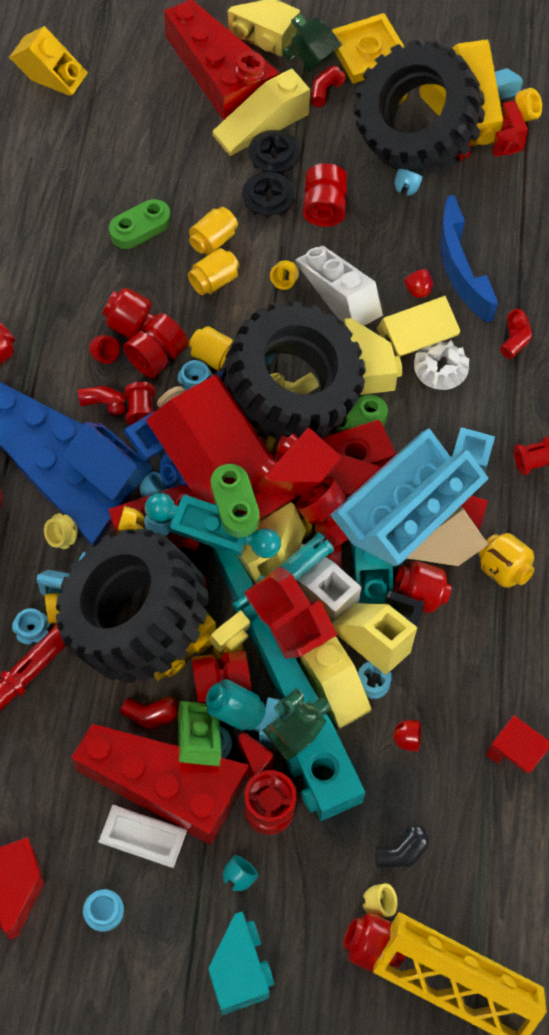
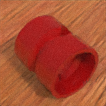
M323 163L314 165L306 172L303 216L309 223L319 227H331L344 220L348 175L341 167Z
M159 313L144 326V332H138L123 345V350L132 365L140 373L152 379L166 368V365L169 363L168 359H176L188 348L189 341L182 328L171 317Z
M331 476L324 478L308 495H302L296 503V508L309 524L316 523L315 531L325 537L323 539L324 542L328 540L332 547H335L348 540L347 536L330 515L346 501V492Z
M245 650L224 652L221 659H216L213 654L191 657L198 703H206L209 689L224 679H228L251 691Z
M275 770L262 771L249 780L244 791L245 818L255 831L265 835H274L286 830L292 823L295 814L296 788L291 779L284 773Z

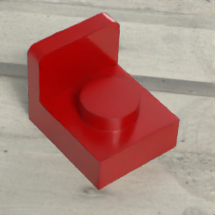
M516 101L503 103L501 111L503 117L501 131L495 133L492 148L494 157L513 155L519 151H524L528 128Z

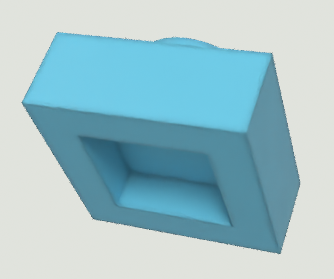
M461 427L453 456L468 450L485 472L495 436Z
M268 698L264 718L259 726L253 730L260 733L259 743L264 747L272 749L275 747L283 712L282 700Z

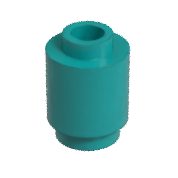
M228 679L214 684L207 693L208 713L239 730H254L264 718L265 704L260 701L259 696Z

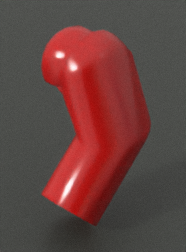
M166 696L145 706L128 697L120 709V714L146 729L153 730L172 722L176 718L179 703L175 698Z

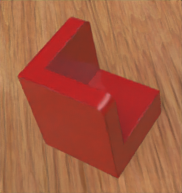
M281 566L245 591L246 598L261 621L272 631L277 630L311 605L293 575Z
M321 601L310 602L311 605L277 630L272 631L270 629L285 659L301 657L338 635Z
M514 715L491 744L486 756L498 765L505 757L525 773L530 774L548 752L549 740Z

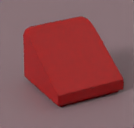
M241 733L238 737L239 751L244 763L250 765V777L252 778L262 771L270 770L273 767V753L248 734Z

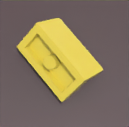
M446 296L387 316L382 319L377 327L378 333L382 338H390L396 355L400 357L453 338L460 333L459 326Z

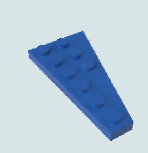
M0 382V450L12 459L15 466L49 502H52L63 515H68L77 525L78 531L85 537L86 542L90 546L92 544L97 546L111 526L108 509L125 504L133 491L119 500L112 501L62 458V455L83 424Z

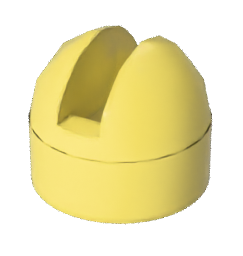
M386 883L374 885L365 891L363 898L366 903L363 904V909L367 913H373L382 918L391 917L395 914L397 910V896L391 885Z

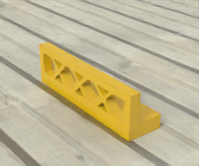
M400 912L391 923L390 941L374 964L373 973L492 1035H531L546 1014L544 987ZM399 952L413 959L415 968L400 971L388 964L395 953ZM442 974L450 979L452 987L436 990L428 985L426 977ZM478 993L487 998L489 1006L473 1009L465 1005L463 996ZM517 1013L526 1018L519 1030L515 1031L502 1024L500 1016Z

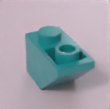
M350 542L353 580L361 586L359 603H385L388 591L393 592V565Z
M243 911L234 915L208 968L222 1015L269 999L270 992L268 987L274 985L267 960L259 962L255 946L261 945L253 920L246 923Z

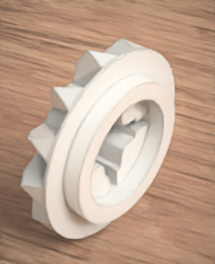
M452 340L448 343L439 342L425 347L416 353L414 369L418 378L425 385L434 389L447 390L457 387L465 380L469 371V358L465 356L463 347L458 348L454 346ZM446 356L447 365L443 369L441 368L440 372H437V361L441 357Z

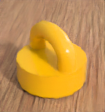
M534 88L520 90L516 95L515 101L524 121L528 122L538 119L542 113V100L539 93Z

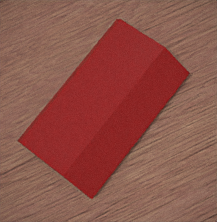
M218 374L172 398L146 419V422L195 497L214 505L216 504L211 490V476L218 467L225 464H235L242 467L246 471L253 489L261 480L257 472L272 457ZM226 478L223 482L233 484L236 480L234 478ZM253 491L259 508L260 520L270 516L298 497V495H260ZM238 510V511H236V512L241 513V514H244V515L247 514V513H246L245 511H243V510Z

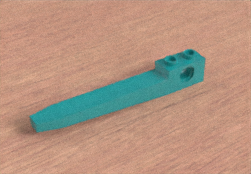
M211 546L212 554L235 602L245 595V591L252 587L253 583L236 554ZM256 614L250 620L249 635L280 700L283 701V707L297 734L296 738L289 740V754L285 755V761L293 778L299 776L305 789L301 791V795L310 813L316 811L321 822L363 803L366 792L330 718L296 658H284L270 629ZM324 766L331 770L333 776L328 780L322 781L315 778L312 771L316 767Z

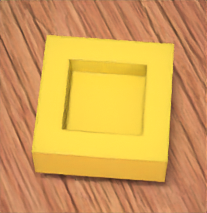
M240 610L211 634L210 642L219 653L226 647L231 651L248 638L246 631L250 626L249 619Z

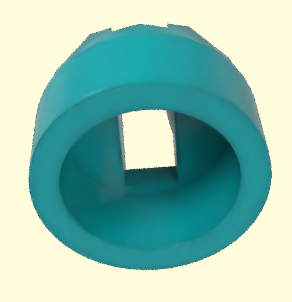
M234 855L223 869V881L226 884L230 879L235 884L232 888L233 891L246 890L258 878V872L253 865L239 855Z

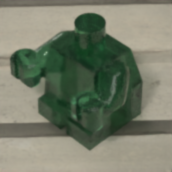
M300 13L291 20L297 31L291 37L290 45L282 51V54L288 61L299 55L305 63V68L310 72L329 58L342 44L333 31L315 17L307 23Z
M296 688L275 705L274 710L282 719L278 717L262 729V731L286 761L298 755L312 743L327 722L323 715L331 709V706L323 697H320L314 703L310 700L303 703L304 695Z

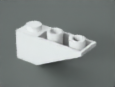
M325 246L312 248L305 255L295 259L297 266L336 317L342 322L345 319L352 318L365 326L383 316L375 281Z
M326 557L297 580L298 585L311 602L321 601L331 623L353 604L359 603L361 586Z

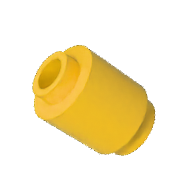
M227 208L212 209L189 229V242L198 253L210 255L235 234L238 222Z
M219 248L194 264L192 270L188 272V279L198 294H212L238 277V260L232 252H226Z
M206 326L202 330L198 329L191 337L189 347L192 348L191 356L213 369L221 371L226 359L225 356L233 339L210 326Z

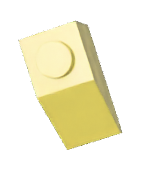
M345 319L344 326L346 325L353 334L351 337L352 342L357 341L363 352L359 359L365 361L366 372L363 375L365 384L360 395L395 391L397 377L402 376V363L400 356H394L392 343L354 319Z
M336 636L300 657V667L338 729L371 712L372 708L356 668Z

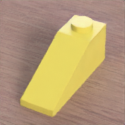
M291 68L266 81L213 130V136L231 156L249 147L252 139L259 133L268 130H281L309 115L310 88Z

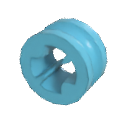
M370 662L364 663L360 667L358 676L367 698L378 699L383 697L390 687L391 672L385 675ZM373 672L381 675L380 683L383 685L379 687L376 683L375 688L368 686V678L365 675L369 673L370 677H372Z

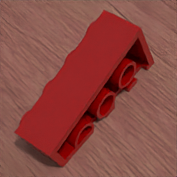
M188 0L164 10L167 40L223 121L266 81L280 75L279 71L265 61L264 74L261 81L255 84L241 82L235 75L236 59L242 52L253 51L249 46L193 0Z
M95 724L91 725L71 757L76 771L167 822L186 829L187 833L210 846L249 780L250 765L225 758L220 759L219 766L179 762V746Z

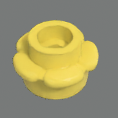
M58 513L45 523L44 535L52 547L67 549L76 542L78 528L70 516Z

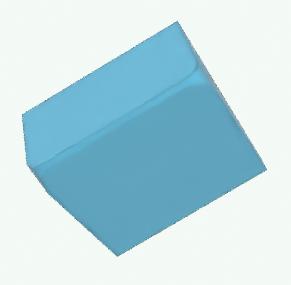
M508 68L495 72L499 100L517 95L521 90L522 78Z
M46 570L38 574L36 580L40 593L43 596L49 593H62V581L64 577H69L70 574L54 570Z

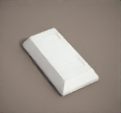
M112 805L98 842L174 868L187 830Z

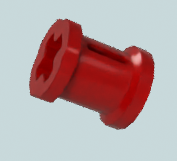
M134 382L125 387V397L128 400L129 412L126 414V423L131 426L150 413L155 412L153 410L155 387L147 382Z
M549 436L542 438L539 443L527 446L521 444L514 445L513 456L515 465L521 475L529 474L532 469L543 466L549 467Z

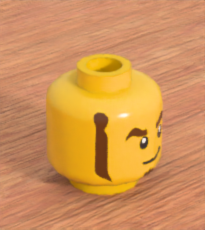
M510 533L495 534L486 540L489 545L479 551V557L481 558L480 567L485 574L505 588L512 587L517 583L523 585L531 578L534 573V567L532 566L534 553L531 548Z

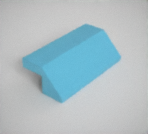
M428 428L416 436L330 515L353 545L393 566H398L489 478L468 450L450 457Z

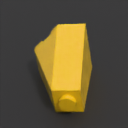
M487 39L456 44L452 48L457 55L462 56L480 84L479 88L483 92L485 100L484 105L481 106L485 112L484 122L477 123V127L481 132L477 140H470V146L493 143L495 133L501 131L503 117L489 41ZM435 84L421 85L419 89L420 97L439 116L446 100L445 88Z

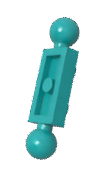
M155 493L145 503L146 515L151 520L157 523L166 522L169 519L173 520L170 526V531L173 534L241 557L246 545L251 546L255 555L261 558H271L280 550V537L274 530L269 528L259 529L253 534L242 538L229 535L222 526L217 507L214 504L183 494L180 504L177 506L172 498L165 493ZM238 512L234 513L236 517L245 516L244 514Z

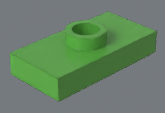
M180 701L178 709L179 762L219 766L221 759L219 719L208 713L206 703Z

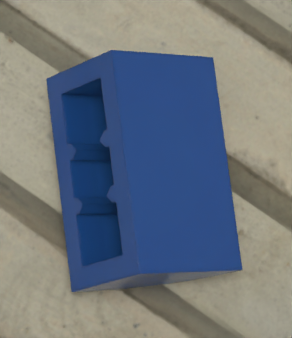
M84 422L62 455L64 460L112 501L119 500L131 493L153 468L151 464L144 461L138 453L102 423Z

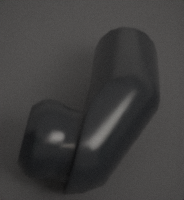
M411 825L405 830L406 836L397 847H376V867H410L414 865L428 848L429 836L426 834V830L420 825Z

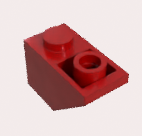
M308 427L300 437L293 433L278 449L284 455L277 462L271 457L257 472L261 480L252 490L260 495H308L342 457Z
M28 837L0 847V930L3 929L9 939L18 937L44 886L38 861Z

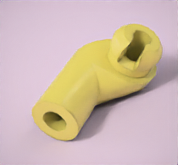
M279 373L271 374V377L281 387L292 389L297 394L307 395L319 387L318 380L312 373H308L295 382L285 381L284 376Z

